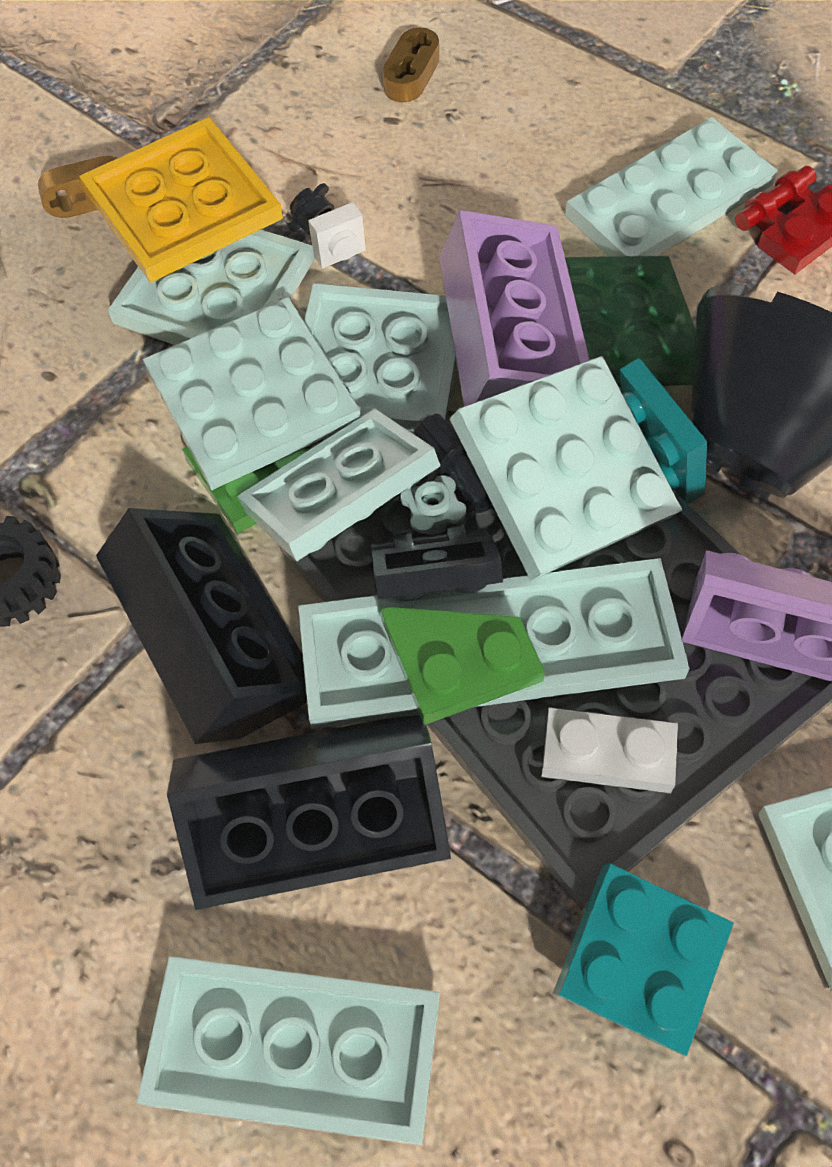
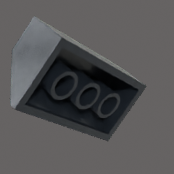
M128 508L96 554V557L194 744L243 738L306 704L307 694L303 654L220 514Z
M420 714L370 721L173 760L167 798L195 910L451 859L432 742L427 725L423 724Z

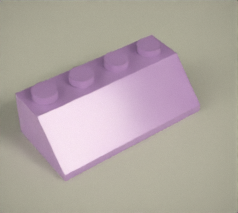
M459 210L439 258L464 407L589 361L558 227Z
M706 550L695 579L682 634V642L832 681V582L814 578L809 573L800 569H778L751 562L740 554H719Z

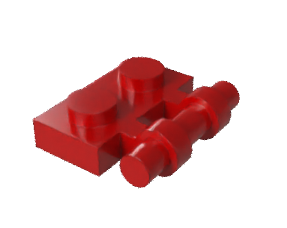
M804 166L798 171L790 170L776 180L773 189L767 193L759 192L745 203V209L735 216V223L740 230L747 231L753 226L761 229L763 232L757 247L794 275L832 247V186L828 184L816 194L807 187L813 184L817 177L814 169L810 166ZM786 204L793 210L784 215L778 208Z

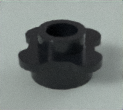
M325 183L318 185L314 191L306 188L293 199L290 204L293 217L288 226L292 232L302 228L306 234L310 235L308 220L334 210V205L325 197L329 190Z

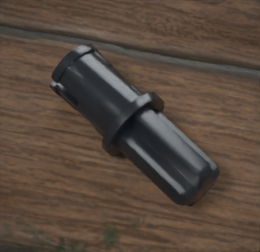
M436 413L431 416L427 414L420 419V423L414 429V435L435 449L440 463L438 474L440 476H448L455 481L456 487L470 502L476 513H483L491 509L493 504L458 435L440 414Z

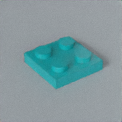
M638 358L620 369L622 395L671 489L687 504H690L705 494L707 440L642 360Z
M611 863L604 864L552 994L677 1054L687 1056L734 922Z

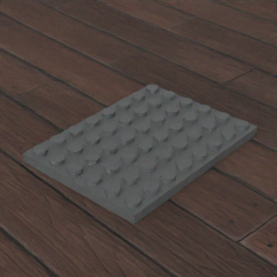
M451 423L449 426H450V427L454 430V432L456 433V431H455V429H454V427H453V425H452V423ZM438 468L423 477L416 486L431 482L437 476H440ZM456 487L454 493L457 500L465 504L466 516L460 523L454 524V526L463 525L465 531L488 528L489 535H492L501 558L503 579L527 576L528 574L494 506L486 512L476 513L470 502ZM672 489L682 511L671 518L551 572L661 558L682 638L695 579L706 550L719 554L740 553ZM401 493L375 509L369 517L357 521L327 541L321 549L309 553L299 561H296L281 546L280 549L324 602L377 595L370 543L394 540L393 534L411 532L412 538L430 536V534L419 533L412 529L410 523L412 518L409 507L402 504ZM429 502V503H428V505H437V504H439L438 502ZM683 642L690 668L685 679L478 706L426 725L582 911L588 904L604 864L611 863L627 872L634 868L832 703V681ZM549 708L678 723L675 787L672 792L665 793L541 777Z

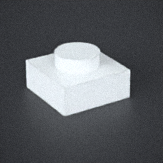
M354 202L308 220L314 257L322 269L366 251L363 217Z

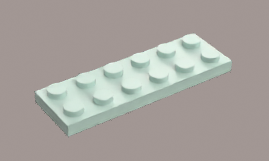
M661 558L550 572L532 581L528 575L505 578L503 583L489 584L476 592L461 593L452 589L428 592L424 596L411 601H398L391 597L378 599V596L375 595L298 606L308 714L312 729L419 715L381 621L380 610L387 607L520 617L545 670L544 681L478 706L685 679L690 669Z

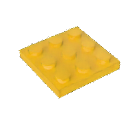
M210 117L79 176L85 193L150 283L283 219L281 203Z

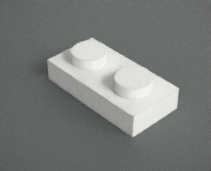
M549 708L541 777L671 793L675 787L678 723Z

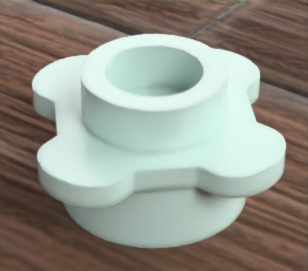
M437 476L431 482H426L421 486L415 485L401 492L402 504L409 507L412 518L410 523L413 530L430 535L442 534L446 532V527H453L454 524L460 523L465 518L466 506L457 500L454 493L456 483L452 478ZM429 502L439 503L437 505H428Z

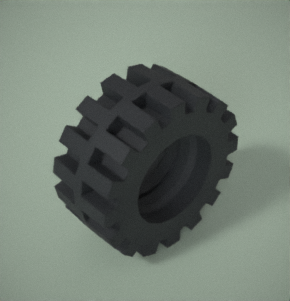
M6 516L4 523L0 522V561L14 557H20L24 560L18 573L9 581L0 584V627L10 626L12 618H16L20 624L29 621L27 613L32 610L39 615L46 609L42 601L45 598L54 599L57 591L53 584L60 583L61 574L57 568L60 566L58 560L39 529L36 530L33 524L25 519L20 523L14 516Z

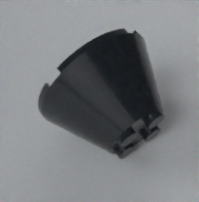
M717 285L706 290L697 306L690 421L707 440V472L718 474L722 470L740 479L736 485L737 488L756 499L767 501L771 494L785 498L787 495L797 492L832 465V312L781 292H777L772 302L745 297L749 289L747 285Z

